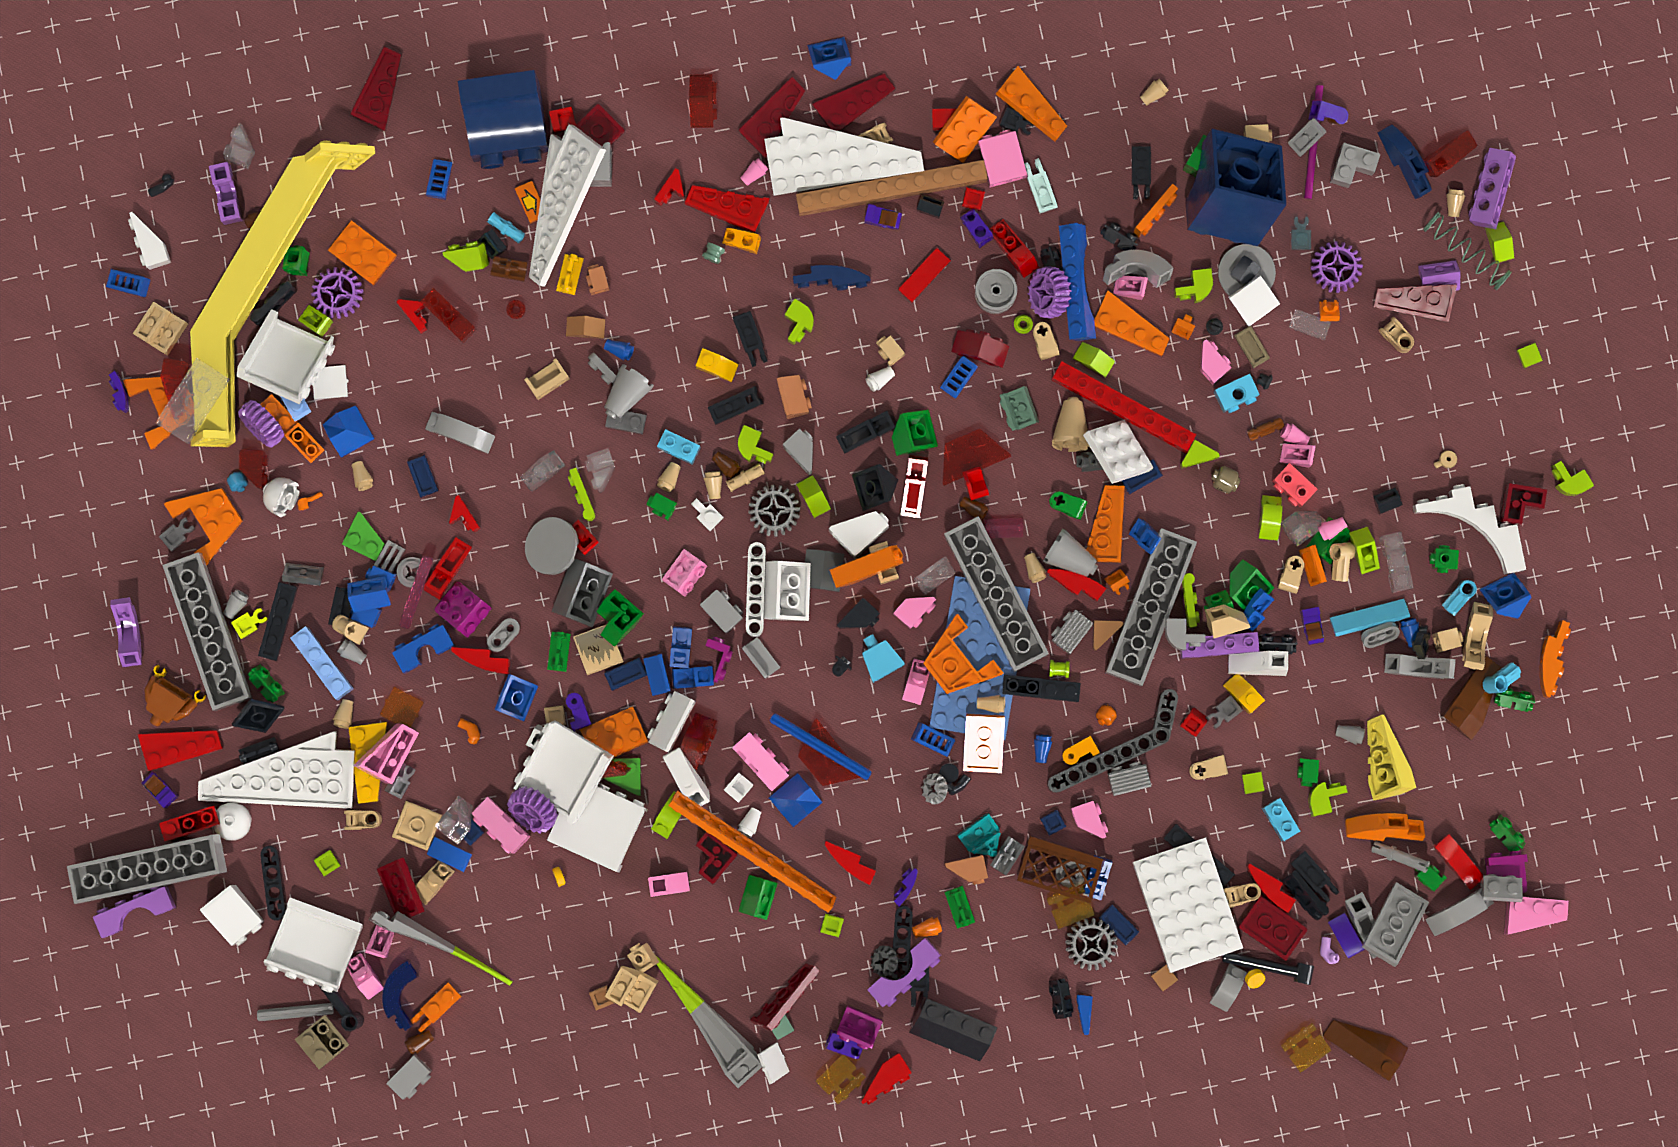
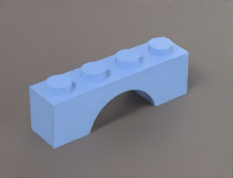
M305 626L290 637L336 700H340L354 689L326 654L309 627Z

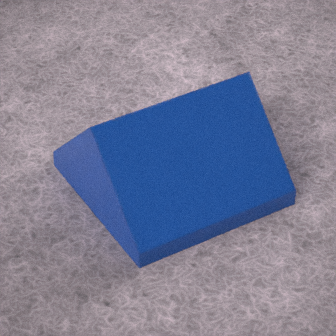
M509 674L494 710L524 721L538 686Z

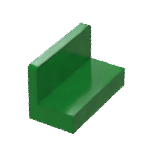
M1328 517L1325 522L1331 521V520H1334V519H1332L1331 517ZM1346 527L1331 540L1327 539L1324 541L1318 530L1307 547L1316 545L1319 556L1325 562L1331 564L1333 562L1329 553L1331 545L1346 543L1350 539L1349 533L1351 531Z
M749 875L739 912L767 920L778 883Z

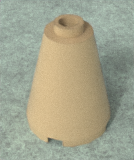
M1069 397L1063 402L1052 439V446L1061 451L1062 447L1068 448V452L1085 451L1090 446L1083 436L1088 431L1083 402L1077 397Z

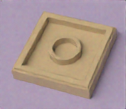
M406 801L392 837L428 851L442 815Z

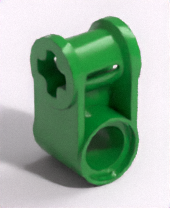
M1056 492L1049 499V504L1053 509L1081 520L1088 503L1081 498L1063 492ZM1061 496L1063 503L1056 505L1054 498Z

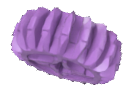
M1335 241L1333 248L1330 243H1327V250L1321 246L1319 248L1321 253L1316 252L1314 254L1318 259H1312L1311 261L1313 264H1316V266L1311 267V270L1317 271L1312 277H1319L1316 284L1322 281L1324 283L1321 287L1322 289L1329 286L1328 292H1332L1333 287H1335L1336 293L1340 292V287L1346 292L1347 285L1353 288V282L1357 283L1359 281L1356 276L1362 275V272L1357 270L1363 267L1362 264H1357L1361 257H1354L1358 251L1355 250L1351 253V245L1345 249V242H1342L1340 247H1338V242ZM1333 253L1332 262L1322 265L1323 258ZM1339 253L1345 255L1351 264L1343 262ZM1335 262L1339 267H1343L1342 269L1340 268L1338 270V273L1336 271V268L1331 267L1335 265ZM1352 270L1350 277L1340 282L1341 273ZM1323 271L1331 273L1334 281L1329 280Z
M1048 266L1037 269V272L1033 273V277L1029 279L1031 284L1027 286L1029 288V293L1027 294L1030 296L1028 302L1032 303L1031 309H1034L1035 314L1043 318L1061 316L1063 312H1066V307L1070 306L1068 300L1072 299L1069 296L1071 292L1069 286L1071 283L1067 282L1068 276H1065L1064 271L1056 267Z
M334 267V273H332L328 268L326 269L328 275L325 276L324 273H320L322 280L315 278L319 285H312V288L317 290V292H312L311 295L318 298L314 299L313 303H320L316 308L318 310L323 309L322 313L324 315L329 312L330 318H333L335 313L338 319L341 318V313L348 317V310L351 313H355L352 307H360L356 300H363L361 296H357L363 293L362 289H357L362 283L356 282L358 279L356 275L351 277L353 272L350 270L345 274L346 269L342 267L339 273L338 268ZM338 278L333 286L324 287L330 280ZM344 279L350 282L352 293L343 289ZM339 289L343 294H338L335 298L332 292ZM322 292L331 295V307L325 304ZM350 299L346 305L337 308L341 300Z
M250 400L246 402L238 411L244 426L262 444L273 447L284 437V432L278 422L256 401Z
M519 787L511 794L507 803L511 817H514L516 822H519L521 826L526 827L527 830L530 829L534 833L536 831L540 834L542 832L546 833L547 830L553 827L558 816L556 813L557 809L554 807L555 804L549 801L550 798H546L539 790L535 791L532 787Z

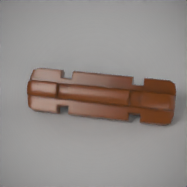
M1281 418L1273 420L1272 423L1271 421L1256 427L1255 430L1254 428L1248 430V438L1254 441L1259 436L1263 437L1275 432V429L1280 430L1284 428V423Z

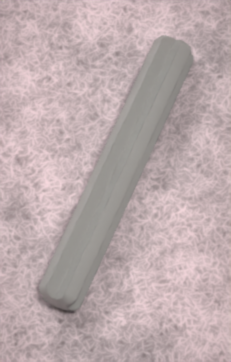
M332 1003L262 1009L257 1011L258 1021L332 1015L334 1007Z

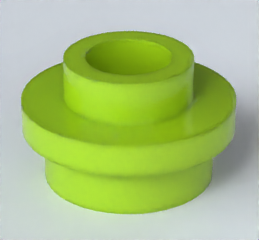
M1019 315L1014 321V328L1020 334L1030 332L1033 327L1032 319L1027 315ZM1020 322H1026L1027 326L1025 328L1020 327Z

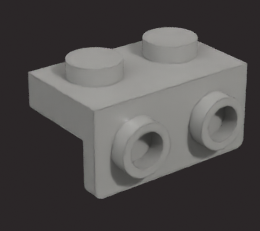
M1494 874L1483 875L1480 883L1483 900L1522 902V878H1516L1512 875L1506 877Z

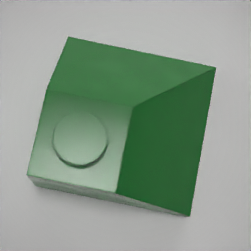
M929 410L900 414L892 435L896 456L938 447Z
M1242 559L1230 573V597L1245 611L1250 600L1260 588L1270 594L1274 587L1257 568Z

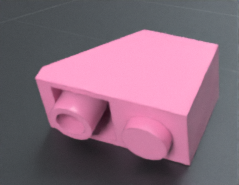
M1206 339L1201 345L1200 371L1213 385L1231 369V362L1225 355L1221 356L1217 352L1218 347L1212 341L1208 342Z
M934 597L905 599L893 615L909 629L913 626L917 628L923 621L921 618L925 612L929 614L935 608L934 602L936 599Z
M913 659L902 700L921 705L930 674L923 664L924 661Z
M1090 801L1071 808L1078 828L1100 838L1106 837L1105 833L1108 832L1105 822L1100 821L1099 815L1102 813L1098 803L1094 804V801Z
M687 872L648 878L651 897L690 891Z
M361 953L349 961L347 969L357 988L368 1000L384 989L378 976Z

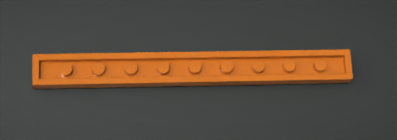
M676 791L668 806L675 812L680 813L692 823L704 829L708 834L713 835L723 844L728 845L737 851L738 854L746 857L756 866L761 867L771 876L776 877L785 883L786 886L815 903L819 908L826 912L832 909L837 898L836 896L679 791Z

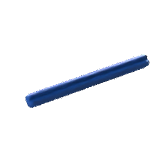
M774 713L771 717L770 722L861 778L869 779L872 772L778 714Z

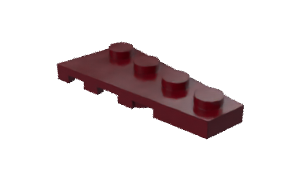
M805 963L789 979V985L780 989L775 994L776 999L770 1004L766 1003L761 1008L763 1012L758 1017L754 1015L750 1021L754 1025L770 1031L778 1027L783 1016L792 1009V1005L804 994L806 987L815 980L819 970L815 966Z

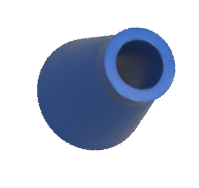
M607 339L604 350L609 351L624 361L630 360L634 346L628 342Z
M1416 618L1401 621L1400 628L1408 643V647H1412V642L1415 640L1417 632H1419V622L1416 621Z
M1036 734V739H1034L1035 762L1047 763V757L1053 742L1051 741V736Z

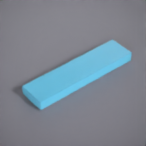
M1401 599L1330 618V622L1337 637L1376 627L1386 622L1410 618V613L1405 600Z

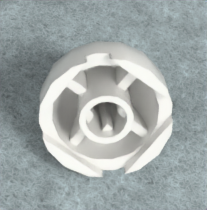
M285 477L275 478L267 483L263 489L265 507L279 517L285 516L284 512L287 509L292 510L299 496L297 486L299 484Z
M228 802L216 810L220 824L213 826L217 834H220L221 838L225 840H238L249 832L252 818L244 805Z

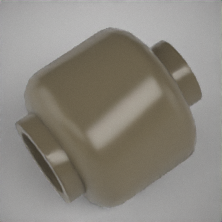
M1221 466L1219 470L1215 469L1211 476V479L1214 480L1213 487L1226 494L1232 491L1235 492L1241 480L1239 473L1227 466Z

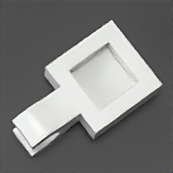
M697 498L691 503L700 513L697 519L709 531L724 518L711 504L705 508Z

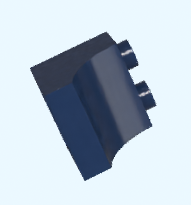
M535 70L458 81L470 155L474 162H480L482 169H494L504 166L503 158L518 156L520 164L536 163L542 160L541 153L548 152L549 146L541 88Z
M1211 129L1202 142L1199 169L1193 187L1186 199L1187 230L1194 231L1200 235L1207 234L1228 239L1234 243L1258 246L1287 205L1282 146Z

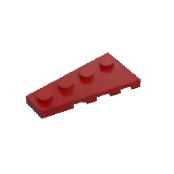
M692 185L685 204L751 233H755L770 198H758L753 195L735 194V192L717 191V189Z
M217 730L137 734L148 771L223 749Z

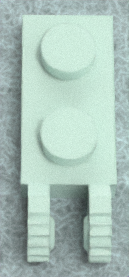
M1039 158L1035 159L1038 174L1032 175L1028 162L1024 163L1027 180L1039 214L1058 208L1048 177L1042 168Z

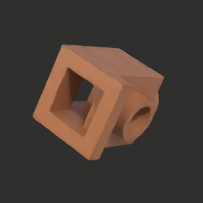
M598 264L589 266V275L586 276L588 286H593L592 289H589L591 296L610 291L603 266L599 267Z

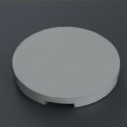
M1242 244L1226 252L1218 267L1219 282L1226 294L1231 296L1243 287V285L1231 277L1230 273L1244 255L1261 267L1255 277L1260 275L1271 289L1276 275L1275 265L1271 256L1259 246Z
M549 517L537 522L528 533L525 542V554L531 567L540 573L556 575L568 569L575 560L574 556L579 544L577 533L570 523L560 518Z

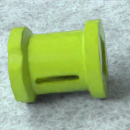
M1050 660L1049 677L1058 675L1069 678L1070 662L1062 663Z

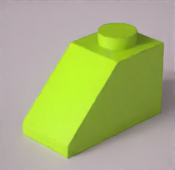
M1368 527L1350 532V540L1355 547V557L1361 574L1380 569L1375 540Z

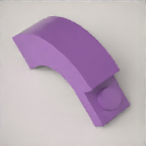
M130 597L111 600V609L118 632V655L122 667L142 665L141 639L134 605L132 606Z

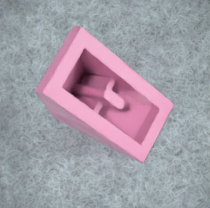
M1122 276L1116 280L1113 294L1142 300L1148 278Z
M1283 444L1280 462L1309 468L1312 466L1315 446Z
M376 925L365 953L387 958L394 932L384 930Z

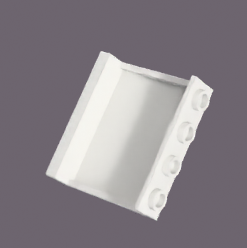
M271 309L239 363L237 377L300 404L303 398L306 399L308 397L310 385L316 383L319 376L317 374L318 371L324 369L327 362L326 357L332 355L335 345H333L334 337L331 336L329 341L319 338L277 319L278 312Z
M554 720L546 723L541 733H543L541 740L538 739L532 748L534 750L532 756H528L523 764L525 769L515 778L514 782L516 785L514 789L517 790L519 787L523 788L526 786L528 788L532 787L535 791L539 790L546 798H550L549 801L555 804L554 807L559 813L567 817L566 821L574 824L579 820L614 755Z
M599 783L579 820L571 824L566 821V816L559 813L547 841L620 873L624 856L644 812H647L648 809L643 807L645 803L636 799L633 802L626 800L627 795L618 791L616 794L609 792V787Z
M289 898L287 910L267 959L264 960V964L267 966L266 969L275 973L278 971L284 972L286 977L294 980L298 977L303 979V983L310 986L317 984L322 986V990L332 993V991L338 992L363 925Z

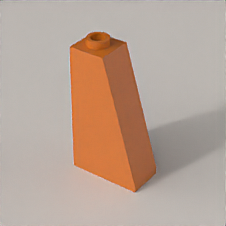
M897 545L889 546L830 569L836 588L848 586L903 564V554Z

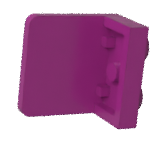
M456 582L435 607V612L468 638L492 608L462 583Z
M713 636L712 640H707L705 646L723 653L714 678V682L719 683V680H724L727 671L724 669L726 662H730L733 652L730 651V646L724 644V640Z
M1521 851L1509 852V856H1502V853L1490 854L1491 857L1485 858L1486 875L1494 874L1500 877L1512 875L1516 878H1522V893L1527 892L1525 862H1528L1527 854H1521Z
M847 1005L836 1034L839 1035L841 1040L856 1042L860 1048L872 1049L883 1020Z

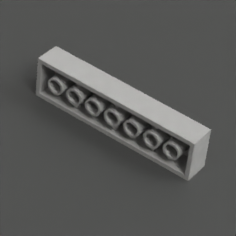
M979 516L944 533V537L1012 671L1015 672L1047 656L1049 653Z
M1162 528L1158 532L1162 539L1148 558L1105 672L1140 687L1143 686L1165 628V619H1168L1197 544L1196 541Z
M198 552L162 565L212 710L218 711L252 699L202 553Z
M220 834L67 866L74 904L227 872Z

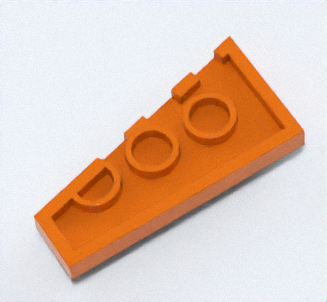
M1017 66L996 95L1055 142L1067 125L1021 68Z
M1107 291L1095 317V327L1162 357L1170 338L1111 292Z

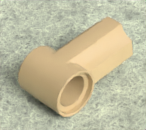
M1350 542L1332 544L1329 550L1330 557L1333 559L1332 580L1348 581L1350 559L1355 556V547Z

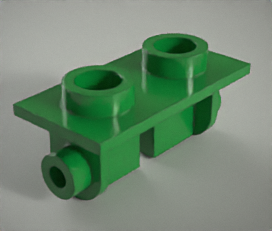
M564 632L551 633L547 670L567 671L571 634Z
M261 664L252 668V671L247 674L249 680L257 689L262 685L264 686L260 693L268 702L271 701L273 704L278 700V697L285 694L282 686L270 676L269 671Z
M1508 687L1505 692L1497 693L1494 703L1497 706L1511 708L1512 702H1515V710L1528 712V710L1532 711L1535 697L1528 691L1517 692Z
M1500 814L1497 818L1498 822L1493 820L1489 824L1490 830L1498 839L1504 835L1507 837L1502 843L1510 852L1519 851L1520 848H1524L1526 844L1524 842L1525 838L1520 832H1516L1511 827L1512 823L1507 817H1503Z
M963 886L944 892L957 929L975 923Z

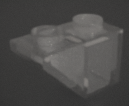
M238 123L237 127L232 129L230 135L232 140L230 145H226L223 155H225L226 161L248 169L255 150L245 127Z
M609 448L586 455L588 459L585 461L588 472L592 471L594 476L591 479L594 490L598 489L599 493L604 492L615 470Z
M553 450L537 460L521 476V479L530 491L533 492L555 476L565 464Z
M1295 511L1283 520L1281 525L1287 537L1298 547L1319 531L1317 527L1321 526V523L1327 521L1317 511Z
M458 796L435 826L444 835L459 844L470 830L473 806Z

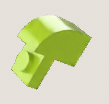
M1211 268L1193 270L1191 272L1192 286L1175 288V298H1180V301L1189 300L1191 296H1194V303L1203 301L1213 286Z
M794 299L785 313V318L796 324L788 337V342L793 345L796 342H801L805 335L804 329L811 333L814 325L810 309Z
M744 425L738 439V447L742 457L750 462L752 457L756 456V461L766 464V461L771 463L774 455L757 447L762 432Z
M1562 461L1551 466L1554 478L1561 482L1555 488L1564 495H1579L1594 486L1585 470L1571 477Z
M1262 495L1259 539L1278 541L1282 520V497Z
M1325 782L1317 784L1311 790L1308 798L1311 817L1331 813L1332 808L1329 797L1348 793L1346 785L1341 786L1339 782L1330 784L1329 789H1327Z
M675 791L662 808L651 828L666 839H668L682 816L668 806L673 795L676 793Z

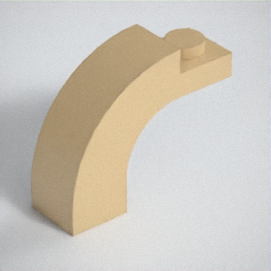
M1477 602L1473 604L1463 646L1462 661H1464V667L1479 670L1484 668L1486 640L1493 619V608L1491 605Z

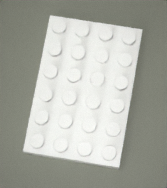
M1206 838L1132 862L1169 973L1243 948Z

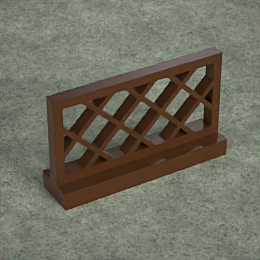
M1030 836L1017 881L1091 904L1105 859ZM1031 849L1039 851L1042 859L1032 863L1029 857ZM1042 852L1047 853L1049 855L1044 857ZM1056 856L1060 865L1051 869L1046 859ZM1044 861L1048 871L1038 875L1034 865ZM1072 861L1076 863L1079 870L1069 875L1064 865ZM1062 866L1067 876L1057 881L1052 871ZM1032 867L1037 877L1031 880L1023 879L1025 870ZM1089 867L1097 869L1095 877L1087 880L1083 870ZM1081 872L1085 882L1075 887L1071 877ZM1050 873L1055 883L1046 886L1043 884L1041 877ZM1069 879L1073 889L1067 892L1062 891L1058 883ZM1086 884L1090 890L1088 899L1081 897L1077 891L1078 888Z

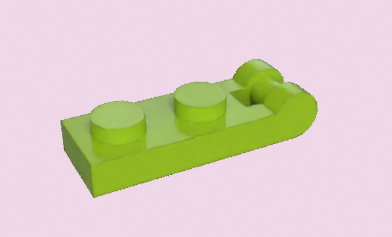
M577 468L569 470L571 475L568 476L571 486H575L578 493L575 494L578 504H583L585 509L583 517L587 521H593L595 519V512Z
M1191 573L1184 575L1182 587L1187 627L1195 628L1200 619L1199 612H1195L1194 604H1197L1196 592L1192 591V583H1194L1195 577Z

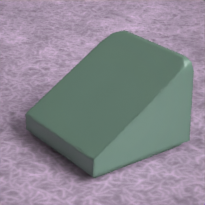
M786 1015L780 1020L778 1027L772 1030L777 1040L794 1031Z

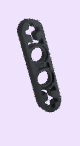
M266 846L262 849L260 856L267 912L272 920L278 921L283 919L286 912L280 857L276 847ZM268 849L275 853V856H272V862L276 861L277 865L266 866L265 863H270L269 857H265ZM270 868L277 870V877L275 879H270L267 876V871ZM273 887L278 888L280 891V895L277 898H272L269 894L270 889ZM281 900V904L277 903L278 909L282 910V913L279 914V917H276L275 914H272V911L275 910V904L271 905L270 901Z
M907 906L899 907L895 913L893 949L896 952L898 948L902 947L907 951L905 958H898L899 962L906 961V966L902 964V971H905V975L897 978V974L893 973L891 976L895 980L904 978L909 971L913 914ZM902 909H906V912L910 913V916L905 919V923L909 922V927L905 925L897 926V922L902 923V917L898 916ZM901 928L908 931V937L903 940L897 937V931Z

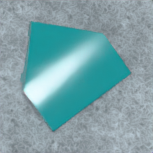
M986 813L957 835L969 852L990 855L992 857L997 855L1001 833L989 813Z

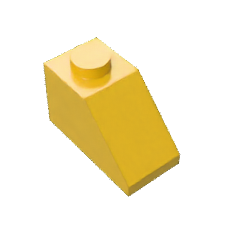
M702 348L696 363V369L732 382L739 364Z
M1235 674L1223 685L1248 714L1252 713L1265 701L1254 687L1239 674Z

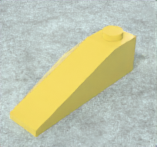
M1380 715L1367 721L1368 745L1370 746V757H1368L1370 775H1368V783L1373 800L1400 795L1416 788L1412 770L1385 716Z

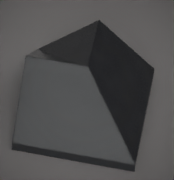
M881 464L852 474L862 511L891 501L898 479Z
M250 699L232 722V726L266 733L285 708L282 705Z

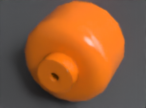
M1103 705L1097 711L1096 718L1099 719L1098 723L1100 725L1110 726L1117 718V714L1111 706Z

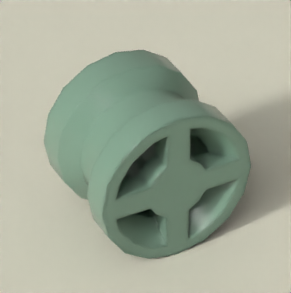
M708 242L707 250L702 254V257L719 264L721 261L720 256L724 254L725 249Z

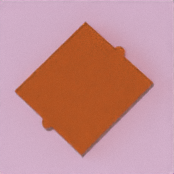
M394 687L388 699H385L386 703L380 715L396 724H404L411 728L415 719L419 717L418 713L424 702Z

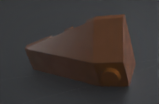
M1485 656L1483 670L1475 669L1440 718L1472 740L1484 723L1493 693L1485 692L1483 681L1486 677L1493 676L1501 670V667Z
M1335 1020L1331 1022L1323 1034V1037L1387 1081L1391 1080L1408 1050L1406 1046L1393 1037Z

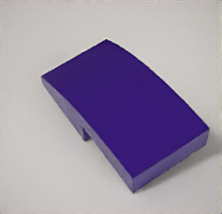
M114 371L109 374L111 378L109 383L115 391L118 389V392L112 395L115 399L112 402L118 411L122 410L127 413L129 411L127 391L119 373Z
M909 868L901 876L904 878L902 883L907 888L904 890L901 887L894 895L896 898L894 902L899 907L913 888L918 872L916 868L913 870Z
M1345 913L1328 922L1347 958L1365 950L1362 948L1363 944Z

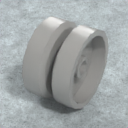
M1002 269L986 271L979 277L975 287L977 304L983 311L990 314H1000L1007 311L1013 305L1017 296L1015 279ZM994 288L998 289V294L993 293Z

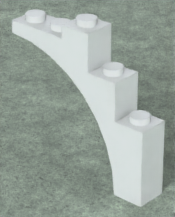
M1464 484L1453 486L1454 490L1449 491L1450 498L1444 495L1436 497V501L1429 502L1428 499L1418 500L1417 504L1413 506L1414 514L1428 512L1446 514L1473 526L1494 548L1501 562L1504 574L1526 570L1517 524L1502 523L1500 528H1498L1494 505L1488 506V503L1476 505L1477 509H1475L1471 487H1465Z

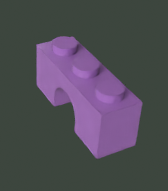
M228 162L209 166L212 183L217 193V206L221 222L227 225L243 221L231 165Z

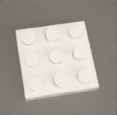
M1125 420L1087 431L1083 435L1112 484L1153 469L1152 464Z

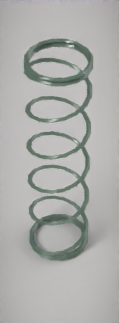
M1437 212L1435 216L1429 221V223L1424 227L1423 231L1426 232L1431 227V225L1436 221V219L1442 216L1441 222L1435 232L1434 240L1441 238L1446 233L1456 228V231L1448 246V251L1454 250L1459 245L1470 239L1468 247L1462 257V263L1467 262L1481 251H1484L1475 273L1479 274L1491 265H1493L1494 263L1498 262L1497 267L1489 282L1490 286L1496 284L1494 289L1498 290L1499 287L1510 276L1512 271L1508 270L1504 276H1502L1500 279H1498L1492 284L1491 282L1499 267V261L1492 262L1491 264H1489L1477 273L1478 268L1485 256V249L1479 250L1471 257L1463 261L1472 241L1471 238L1463 240L1458 245L1450 249V246L1458 230L1457 226L1450 228L1441 236L1435 238L1444 219V216L1441 215V213Z

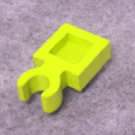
M261 608L255 610L253 616H250L247 612L231 622L241 639L258 630L257 623H265L268 620L267 617L263 619L258 618V614L263 611Z

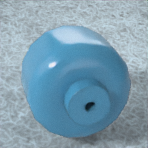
M234 472L227 478L231 491L242 492L245 490L244 487L248 485L243 472Z

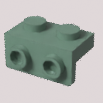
M1027 386L1000 395V404L1006 412L1007 424L1012 431L1020 430L1039 422Z

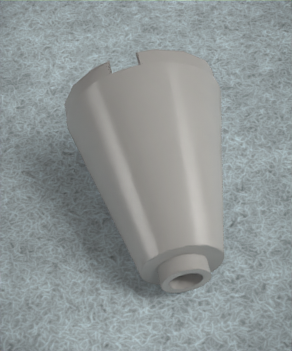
M622 364L604 406L606 409L605 413L613 419L616 417L621 418L654 387L653 384L648 385L649 380L634 369L626 370L627 365Z
M1063 528L1043 560L1047 564L1087 577L1089 574L1093 575L1099 566L1095 564L1097 560Z

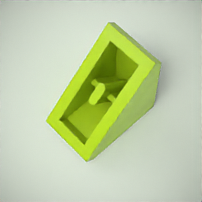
M1498 223L1496 229L1485 227L1494 260L1500 263L1514 259L1513 240L1505 223Z
M308 305L298 321L321 337L324 336L333 323L329 317Z
M1084 342L1081 343L1072 358L1106 378L1115 362L1102 350Z
M1194 440L1180 466L1182 469L1218 459L1220 456L1218 452Z
M814 476L796 484L814 518L831 509Z

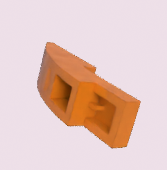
M272 394L260 404L278 422L284 432V436L310 463L325 451L298 421L293 420L289 411Z
M1564 620L1559 622L1554 637H1545L1542 646L1539 678L1542 694L1545 698L1555 695L1558 687L1556 681L1558 677L1561 678L1565 669L1562 666L1564 662L1557 659V657H1561L1564 646H1562L1563 641L1569 637L1571 631L1569 628L1570 623Z
M1370 814L1345 820L1346 837L1377 841H1384L1386 837L1423 841L1425 838L1424 822L1408 819L1407 814Z

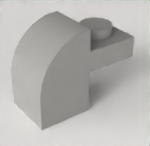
M1165 619V636L1173 648L1185 651L1186 643H1189V647H1201V643H1205V634H1186V619Z
M1229 964L1221 982L1214 991L1210 1004L1227 1012L1241 990L1247 972Z

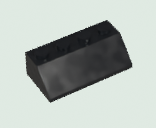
M923 997L909 1033L980 1062L989 1049L998 1027Z

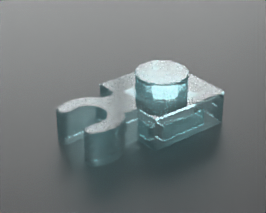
M1298 217L1294 218V225L1297 230H1291V250H1311V230H1306V226L1309 223L1308 217L1304 218V224L1298 223Z

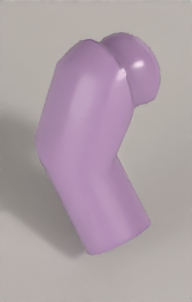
M1322 937L1320 955L1329 964L1338 963L1339 955L1335 954L1330 948L1331 938Z

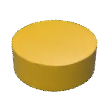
M560 867L553 868L552 872L558 887L565 885V879Z
M1259 969L1251 970L1245 976V982L1250 988H1258L1265 981V976Z

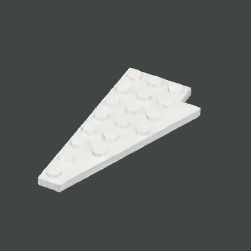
M780 118L783 136L764 139L774 196L924 171L922 153L920 151L788 118Z
M570 124L562 139L557 135L551 134L529 272V278L539 286L544 287L606 151L589 136Z
M333 731L200 780L198 782V801L352 809L355 750L336 749L337 731Z

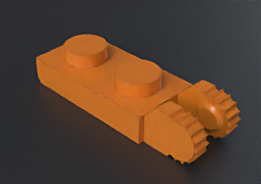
M448 982L420 1009L421 1011L410 1022L412 1024L416 1023L425 1014L429 1020L418 1029L422 1033L462 996Z

